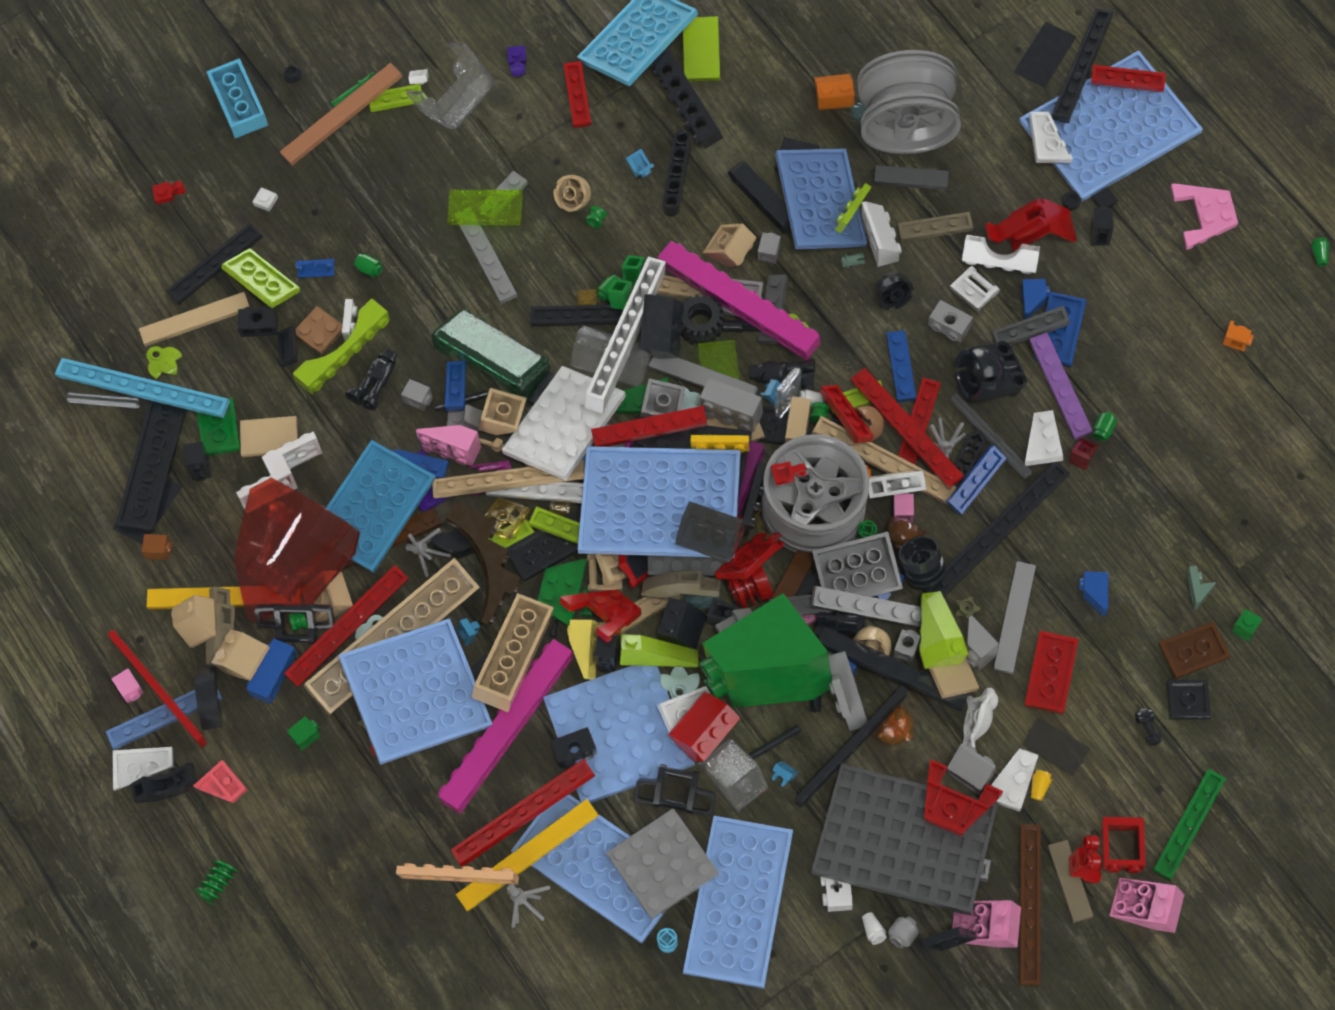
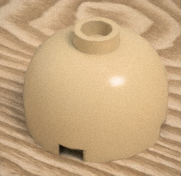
M567 175L557 181L558 184L556 189H554V199L561 209L573 212L587 206L591 197V189L584 178L576 175Z
M874 626L864 627L856 633L853 639L889 656L891 652L890 637L881 628Z

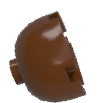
M890 517L886 529L889 533L890 541L894 543L893 547L899 550L906 541L914 537L925 536L927 532L926 530L920 532V527L901 519L895 522V517Z

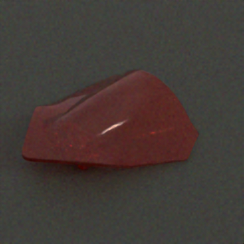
M272 477L249 489L234 558L247 618L253 622H256L255 608L257 605L281 603L282 605L307 606V604H313L324 589L354 557L360 536V531L348 522ZM261 611L262 620L274 617V611Z

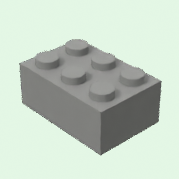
M708 378L700 396V404L704 406L706 417L721 420L725 425L732 424L740 430L755 432L763 414L762 397Z

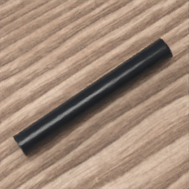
M489 389L465 396V404L487 398ZM445 402L434 404L436 412L445 409Z
M798 725L792 727L747 754L748 759L753 761L800 733V727Z

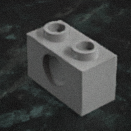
M940 300L929 316L928 326L936 332L945 334L949 339L961 343L972 326L973 317ZM951 321L953 324H947L946 322Z

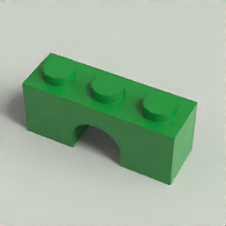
M627 256L621 266L622 280L614 279L607 291L611 308L624 310L646 262L645 257Z

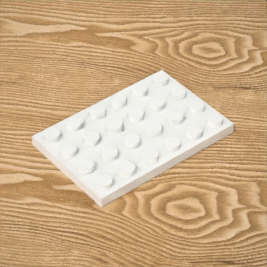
M562 366L520 423L517 432L513 433L502 448L503 454L567 481L586 454L587 446L591 447L594 442L591 429L603 427L608 423L626 397L625 391L614 388L603 414L585 409V394L593 378Z

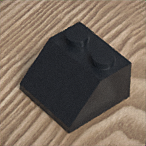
M669 597L658 629V639L696 650L707 614L688 602Z

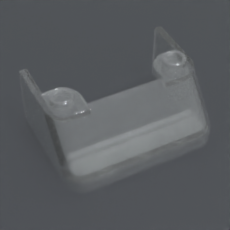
M450 42L448 46L458 57L453 64V72L458 78L438 102L431 97H427L421 91H407L406 94L424 115L447 129H456L491 90L494 81L493 77L466 43Z

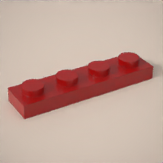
M581 61L564 63L573 127L591 126Z
M1093 65L1091 84L1164 92L1166 73Z
M838 385L822 386L819 391L855 443L871 442L874 435Z

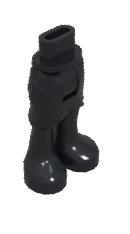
M385 348L368 365V370L357 389L350 387L346 390V397L356 405L360 406L362 403L365 409L376 410L379 404L377 401L378 395L382 387L386 386L396 364L395 359L398 354ZM375 383L369 394L365 395L370 384Z
M815 358L795 363L767 361L759 363V365H750L749 378L758 379V382L769 384L771 379L778 380L781 385L798 383L802 384L805 389L813 391ZM790 371L805 372L802 374H786Z

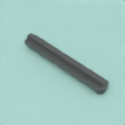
M68 392L66 397L69 403L128 408L140 407L139 397Z

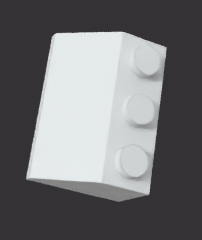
M866 201L862 202V222L877 266L898 262L899 254L902 251L900 244L895 241V230L889 225L890 217L888 212L884 211L882 205Z

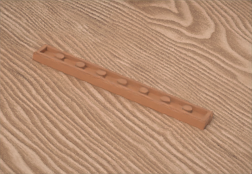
M389 63L280 151L281 155L293 166L403 77L402 74L392 63Z

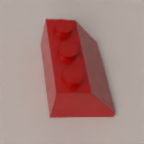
M704 691L667 735L693 762H704L738 722L740 717L728 704Z

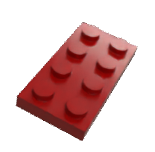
M1045 631L1039 632L1024 706L1064 714L1079 639Z

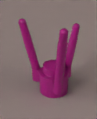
M509 460L469 466L470 469L479 468V472L512 469ZM483 492L474 493L473 496L476 497L477 495H479V494H481V493H483Z

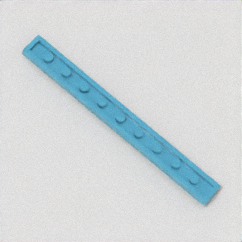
M65 358L61 359L55 375L59 378L219 418H224L230 404L227 398Z

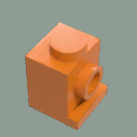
M1230 321L1223 345L1245 351L1247 345L1251 346L1254 337L1251 334L1252 330H1248L1244 326L1233 325L1235 321Z

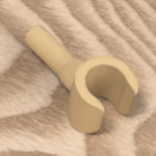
M479 438L480 443L490 446L495 452H499L505 446L499 438H496L493 442Z

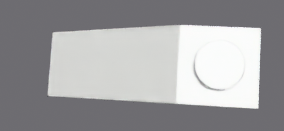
M923 470L889 473L869 478L870 498L927 489Z

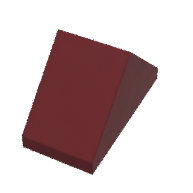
M1081 438L1071 451L1069 463L1087 470L1099 445Z

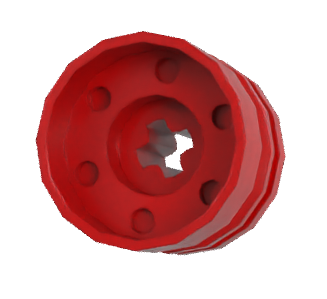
M762 566L748 579H727L730 594L740 608H748L747 602L751 607L755 606L754 596L760 602L773 598L771 585Z

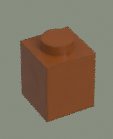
M144 534L142 554L145 559L168 560L169 554L173 551V543L170 542L168 536Z

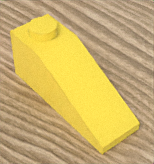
M570 620V625L567 628L570 644L584 679L593 680L596 678L594 653L598 636L596 629L599 627V622L593 620Z

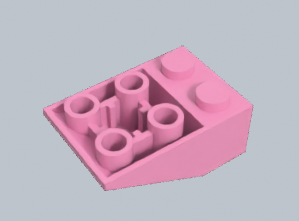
M461 425L416 430L420 447L424 451L438 453L442 458H451L463 466L466 464L469 466L473 465L481 449L478 432Z
M1119 878L1110 917L1154 930L1175 933L1185 894L1176 885Z
M1011 900L974 901L971 916L954 912L952 929L961 927L976 931V940L966 944L991 947H1018L1021 907Z

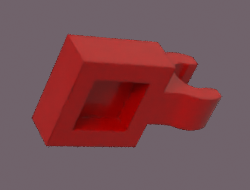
M182 181L174 182L173 185L170 182H165L152 186L157 205L173 201V195L186 193Z
M790 461L771 465L775 486L795 482L794 476L803 477L807 475L805 463L791 466Z

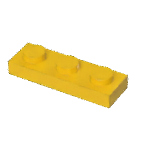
M691 435L692 449L740 450L741 453L750 451L749 436Z

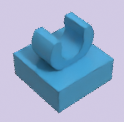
M771 379L769 384H765L766 391L765 393L761 392V396L772 405L779 406L786 390L778 380Z
M467 618L460 620L456 631L465 646L473 642L475 635L479 633L477 629L481 627L477 621L470 624Z
M780 761L773 768V771L776 773L772 776V780L775 781L778 776H781L783 778L781 786L783 787L796 777L798 771L785 762Z

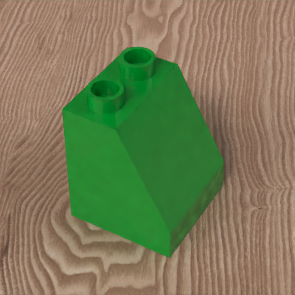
M784 594L779 595L703 642L706 659L700 662V666L707 676L704 683L712 696L718 699L724 696L732 708L814 700L830 690L829 683L832 682L828 651Z

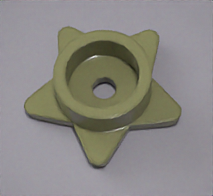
M971 596L968 599L956 600L959 607L956 616H965L969 620L973 613L980 611V607L975 605Z

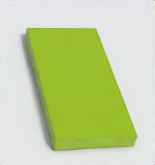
M718 16L695 17L683 30L684 74L689 82L720 81Z
M250 248L222 264L224 271L271 308H274L300 291V287Z

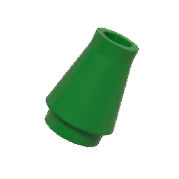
M1327 238L1312 240L1311 248L1319 267L1329 265L1330 243L1327 242Z

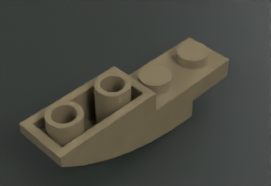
M693 570L663 573L644 580L641 596L668 599L671 597L679 600L681 594L719 597L721 579L702 577V571Z
M214 586L209 588V598L214 599L216 636L206 641V665L215 666L211 662L223 643L225 636L230 629L234 630L235 606L230 605V590Z

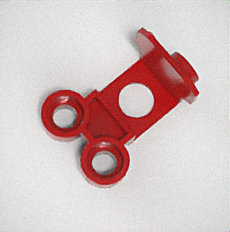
M1088 835L1083 838V848L1078 847L1069 857L1070 876L1079 877L1085 882L1097 884L1101 881V856L1097 854L1099 837Z

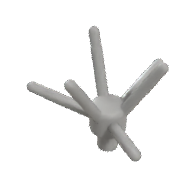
M938 418L940 437L935 426L931 424L930 427L938 442L936 446L949 459V453L952 452L954 444L966 436V433L958 436L964 423L961 422L950 441H945L942 419Z
M440 528L434 530L421 541H416L412 534H408L412 544H407L406 550L418 554L425 577L427 578L429 574L423 556L428 560H431L432 557L427 553L451 557L449 553L427 548V543L435 535L442 533Z
M513 884L507 887V894L510 895L511 900L514 902L512 928H515V925L519 923L518 905L522 904L531 910L541 921H544V917L526 900L527 898L540 900L541 896L534 895V893L549 890L550 886L528 891L516 888Z

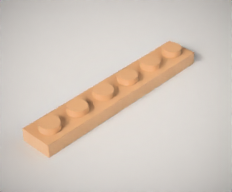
M405 863L404 866H397L396 874L402 879L518 885L519 876L512 869L508 868L494 871V869L488 867L474 870L473 867L469 866L455 869L454 866L443 865V868H435L436 866L430 864L416 867L415 864Z

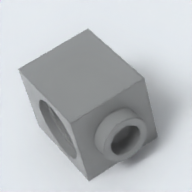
M762 233L758 248L759 261L776 264L781 246V236L775 233Z
M409 379L401 394L403 403L424 411L426 405L429 406L432 401L430 387Z
M902 629L894 650V657L912 663L920 644L921 636L913 630L906 631ZM911 642L913 646L905 647L903 643Z

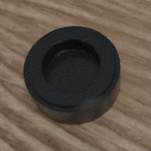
M1073 191L1065 193L1062 199L1063 207L1070 211L1078 209L1081 203L1079 195Z

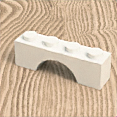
M966 235L962 261L969 265H976L978 263L984 264L987 268H995L996 266L1002 267L1006 271H1013L1014 269L1020 270L1024 274H1032V272L1036 273L1040 246L1021 244L1015 252L1008 255H1000L988 247L985 237Z

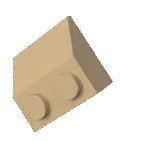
M743 223L720 225L703 254L727 267L739 266L744 261L747 252L753 247L757 237Z
M490 388L478 430L493 435L517 432L526 398Z
M323 571L302 589L306 604L331 605L334 618L343 615L353 606L342 572ZM315 611L317 622L329 620L327 612Z
M194 595L172 608L173 627L189 647L194 648L216 636L214 599Z
M230 629L211 663L227 675L251 681L270 647L243 632Z

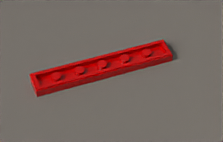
M927 378L922 379L910 416L925 433L941 386V382ZM903 440L898 456L916 465L918 455Z

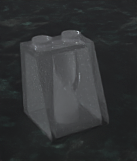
M731 738L713 751L704 762H700L707 777L737 812L769 788L759 765Z

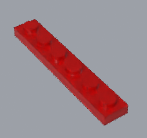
M698 406L593 428L591 432L595 447H608L708 426L704 406Z

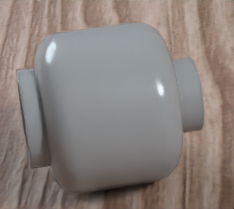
M898 917L888 930L890 942L899 948L909 947L919 933L916 921L911 917Z

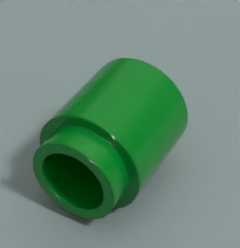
M359 254L354 262V267L358 271L372 278L379 276L383 269L381 261L367 254Z
M614 274L608 276L596 289L597 297L601 301L610 302L607 291L614 279L621 280L618 276Z
M1110 412L1099 414L1093 428L1092 435L1094 438L1100 441H1107L1111 437L1117 423L1114 414Z

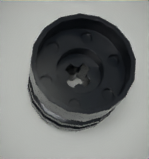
M918 536L906 541L901 546L899 559L904 568L907 581L911 586L928 588L938 584L944 578L946 566L938 543L933 538Z

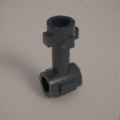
M1144 708L1135 713V720L1137 724H1144L1148 734L1145 739L1150 743V746H1155L1162 742V736L1160 732H1155L1151 721L1155 718L1152 709Z

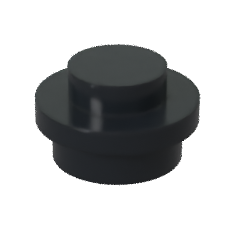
M294 65L286 67L283 73L284 79L290 83L297 82L301 78L300 69Z

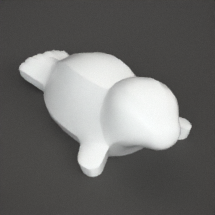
M986 688L979 697L973 698L968 696L966 699L968 710L963 727V744L966 746L971 745L975 748V741L985 734L991 725L993 710L998 705V696L993 688Z

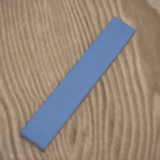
M195 690L173 700L186 716L198 711ZM218 690V698H219V701H221V700H223V699H222V697H221V695H220V692H219V690ZM163 704L105 732L112 748L116 750L178 720Z

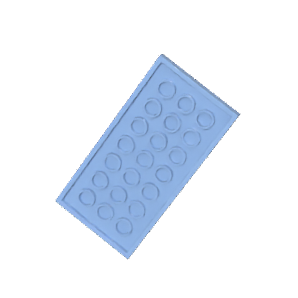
M567 795L539 814L513 847L511 853L526 844L581 802L571 795ZM600 815L531 866L640 943L645 941L665 913L663 912L651 920L607 856L606 852L631 836Z
M719 816L713 817L706 855L719 872V875L699 888L683 974L764 989L792 841V829Z

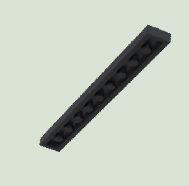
M1054 462L946 566L944 578L938 584L924 588V592L941 591L943 597H945L1069 477L1070 472L1058 462Z

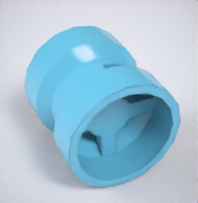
M664 928L659 931L657 942L660 950L670 953L677 948L678 940L674 930Z

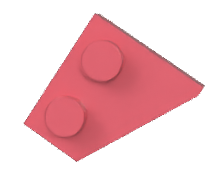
M223 760L193 785L201 791L231 803L237 801L248 791Z

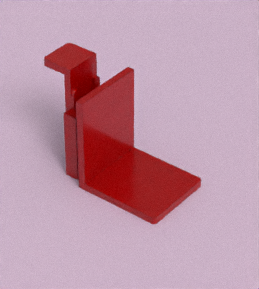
M1037 198L1010 213L1009 218L997 225L989 222L985 224L988 239L998 244L1006 239H1010L1013 252L1021 244L1029 245L1049 233L1073 243L1077 241L1070 210L1044 198Z

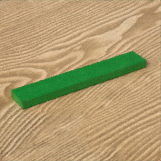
M1210 769L1207 770L1152 872L1171 881L1226 780L1225 777Z

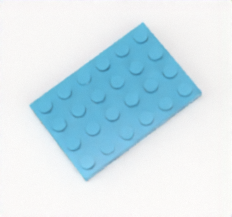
M631 0L577 56V59L582 64L630 86L698 15L697 9L677 0Z

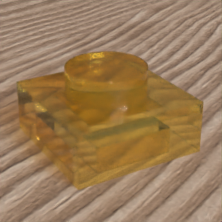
M596 289L578 290V305H597Z
M551 501L550 512L560 516L570 512V502Z

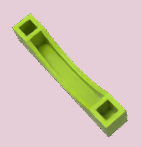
M370 299L359 310L355 328L345 343L324 357L305 361L293 372L295 381L311 395L315 391L320 390L323 383L328 378H332L341 366L346 365L351 356L358 353L367 341H371L381 328L387 326L390 320L388 311L376 301Z

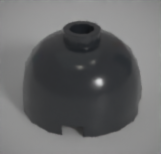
M892 272L884 275L878 281L876 296L885 309L890 310L889 308L892 307L899 309L911 300L912 290L914 291V287L905 275Z

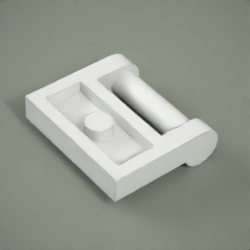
M971 266L950 285V290L978 312L989 300L999 293L1000 288L989 283L976 272L977 269ZM972 277L976 282H978V283H979L982 287H984L988 292H987V293L984 292L980 287H978V286H977L974 282H972L969 278Z

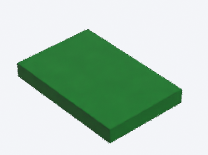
M228 398L230 404L224 418L197 412L200 441L203 442L209 456L241 451L233 398Z

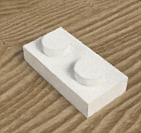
M345 299L342 334L345 341L353 332L356 325L354 317L358 315V307L354 305L353 299Z

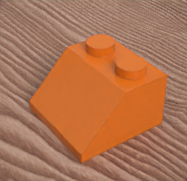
M850 74L814 78L818 110L854 106L855 93Z

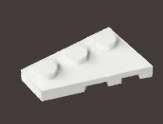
M1031 112L1029 118L1036 163H1072L1073 158L1071 154H1068L1064 140H1061L1058 135V129L1049 112Z
M1053 410L1034 413L1025 466L1063 461V453Z
M706 686L657 705L668 732L673 729L704 691L710 694Z
M173 747L114 750L113 790L116 791L129 786L143 776L151 777L174 768Z
M1022 749L1016 752L991 785L1003 790L1002 796L995 803L1019 812L1021 811L1038 759L1037 754Z

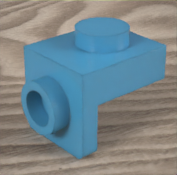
M642 149L625 158L635 177L639 175L642 178L651 173L650 169L654 167L653 163H649Z

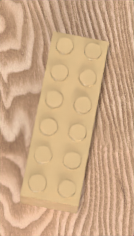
M517 593L475 682L472 693L473 699L509 712L551 621L554 607Z

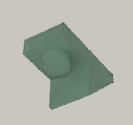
M1189 566L1187 579L1193 610H1197L1213 591L1216 582L1202 584V573L1198 572L1197 566Z

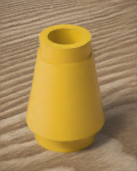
M1036 770L1032 777L1030 798L1038 801L1043 800L1052 782V774Z

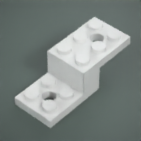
M314 432L303 434L299 439L287 442L281 448L268 451L262 456L270 476L262 477L256 483L246 485L236 492L246 513L298 488L290 469L322 454Z

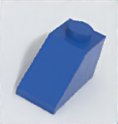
M1023 279L1021 289L1024 320L1032 317L1045 305L1046 297L1050 295L1049 286H1046V279Z
M1084 571L1083 578H1079V590H1082V597L1102 616H1106L1108 611V572Z

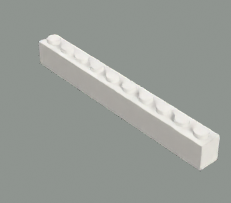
M652 257L647 258L585 394V409L604 413L642 328L645 294H657L665 276V261Z

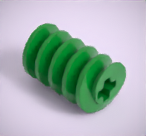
M218 860L214 861L216 868L210 867L209 871L211 874L205 875L207 881L200 882L203 888L197 887L195 890L204 901L213 906H216L212 901L213 899L220 900L217 892H225L221 886H229L226 879H234L231 872L238 873L228 863Z

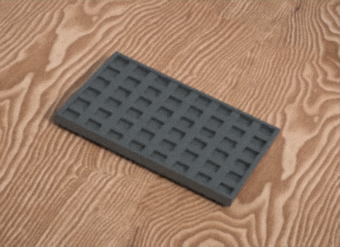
M841 764L811 874L971 916L998 803H994L962 836H959L924 820L927 785Z

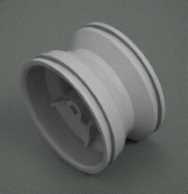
M923 50L897 51L873 59L859 72L857 79L858 93L863 105L867 108L862 114L860 121L861 135L869 146L887 153L916 154L939 148L949 143L959 133L961 128L960 112L955 103L951 101L957 87L956 68L948 58Z
M804 435L780 446L768 461L764 473L761 512L769 534L772 535L774 532H780L782 536L777 541H784L785 545L783 547L794 553L797 550L813 553L812 551L853 541L858 534L859 524L864 521L869 493V475L864 461L851 446L837 438L826 435ZM790 461L791 466L805 463L806 476H794L795 482L775 486L771 465ZM805 479L808 482L802 483L799 480ZM830 493H837L838 496H832ZM851 499L847 510L844 512L839 504L843 500ZM782 504L794 506L792 515L785 510ZM807 509V510H810L811 512H810V513H804L802 510ZM816 517L825 522L824 524H809Z

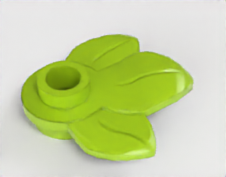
M158 346L151 347L147 351L150 375L155 379L162 372L168 375H176L177 365L175 361L180 359L182 354L173 347L163 349ZM157 352L160 356L155 358L152 354Z

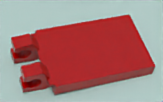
M765 532L758 533L753 537L752 541H747L735 552V558H729L714 572L716 578L748 579L767 559L785 545L784 541H777L782 536L781 533L774 532L767 538V541H762L767 536Z

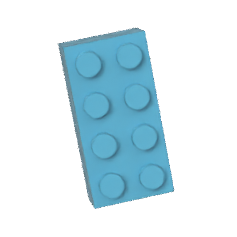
M240 58L206 71L235 139L268 126L263 109Z

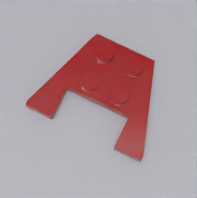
M618 589L560 597V604L569 612L587 606L604 620L606 624L597 627L596 634L606 643L612 640V636L621 633V629L624 626L628 627L641 616L642 609Z
M931 759L928 771L924 820L962 836L1002 796L1003 790L986 784L979 800L968 797L940 784L948 766Z

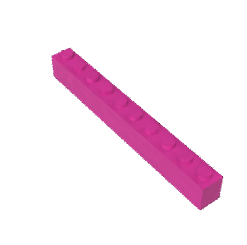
M671 241L658 256L659 260L666 262L665 269L701 293L706 294L707 297H714V301H718L721 306L805 360H808L820 345V337L816 330L808 329L800 320H794L783 309L779 310L769 300L760 298L755 291L747 290L741 282L733 281L725 272H719L711 263L702 261L697 254L686 251L683 245Z
M553 639L550 644L547 643L544 646L543 654L539 659L536 658L533 661L531 670L525 675L509 712L498 709L497 717L494 721H491L492 725L485 729L486 732L482 737L479 736L476 739L472 751L466 753L463 757L462 765L459 769L456 768L452 772L451 780L439 790L438 797L440 802L459 815L544 700L543 697L549 693L573 660V651Z

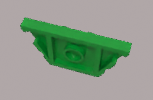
M587 559L545 569L538 601L554 607L552 617L560 620L567 628L570 625V620H574L576 610L569 612L560 604V597L580 594L588 563Z

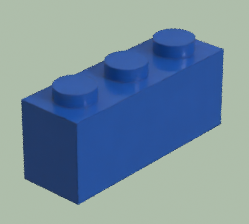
M274 638L271 644L267 645L270 648L256 670L254 677L247 683V691L250 696L272 704L286 677L284 673L291 667L297 655L295 647Z

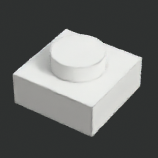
M428 69L410 71L409 83L423 85L428 81Z
M260 188L253 200V205L270 212L278 196L276 193Z

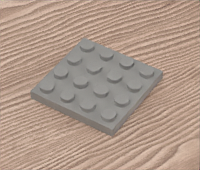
M674 808L606 852L651 920L719 875L715 866Z

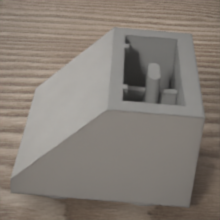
M962 743L947 767L946 774L980 796L986 784H989L993 778L996 765L989 757H983L978 754L973 746H966Z

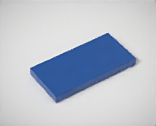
M1050 292L1045 312L1064 306L1071 325L1048 332V335L1062 366L1071 368L1087 299Z

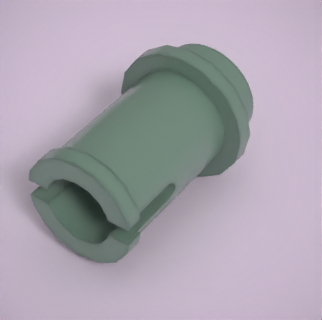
M862 252L848 256L844 254L843 257H840L842 268L846 267V269H849V266L865 264V259H860L864 258V254Z

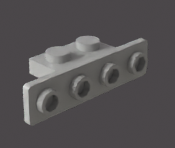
M843 651L829 655L832 682L829 685L832 695L836 694L838 701H835L838 713L842 712L843 718H846L850 731L862 728L868 721L847 654Z

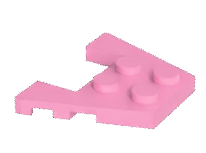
M1171 184L1170 188L1174 202L1193 199L1201 228L1199 230L1183 232L1186 250L1237 226L1238 220L1230 191Z

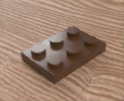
M1214 622L1159 642V647L1175 679L1230 659V654Z

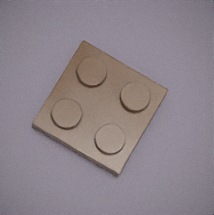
M316 306L296 328V337L322 356L342 334L343 324Z

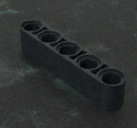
M680 130L674 135L663 197L664 212L670 217L676 216L680 212L691 149L690 134L684 130Z
M741 161L728 171V175L734 184L780 232L784 234L791 229L786 204L745 161Z

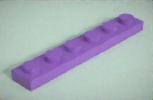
M1046 332L1029 340L1074 440L1092 434V428L1048 333Z

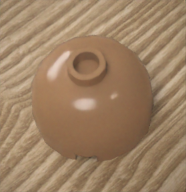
M856 407V412L874 435L871 442L877 440L883 432V416L874 407Z

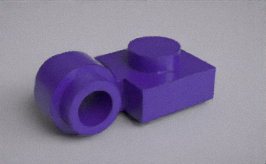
M525 45L507 47L511 76L521 77L523 74H526Z

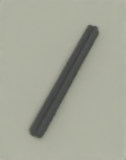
M956 393L951 397V403L967 420L984 434L987 441L1006 457L1007 462L1024 479L1028 478L1032 474V470L1025 466V463L959 394Z

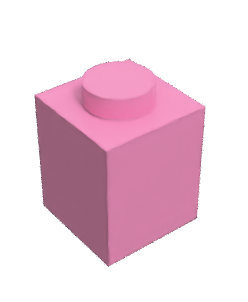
M895 494L893 501L894 521L897 522L901 519L913 523L914 494Z
M129 669L112 678V681L127 703L136 701L144 693Z

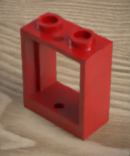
M1102 818V870H1107L1110 873H1117L1120 870H1128L1129 873H1139L1144 870V818ZM1108 831H1138L1139 860L1109 859Z

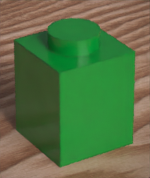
M1245 608L1235 623L1232 632L1249 642L1259 628L1262 618Z
M306 716L287 730L290 738L301 751L320 737L318 732L320 727L313 719L309 721Z

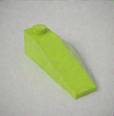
M941 591L923 593L921 595L922 622L919 652L924 669L961 664L969 654L963 635Z
M619 633L620 665L699 666L698 650L641 634Z

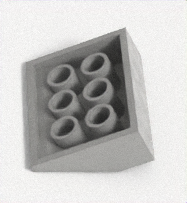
M888 532L812 551L821 587L839 591L847 590L849 593L868 597L903 589Z

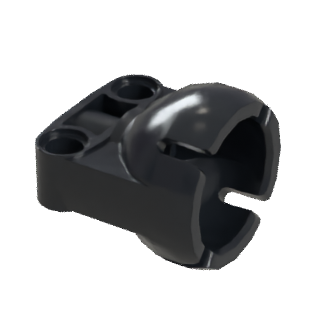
M1005 341L983 346L967 347L958 354L955 360V367H966L965 370L955 372V381L959 391L967 399L982 401L1009 395L1017 396L1027 384L1026 375L1010 344Z

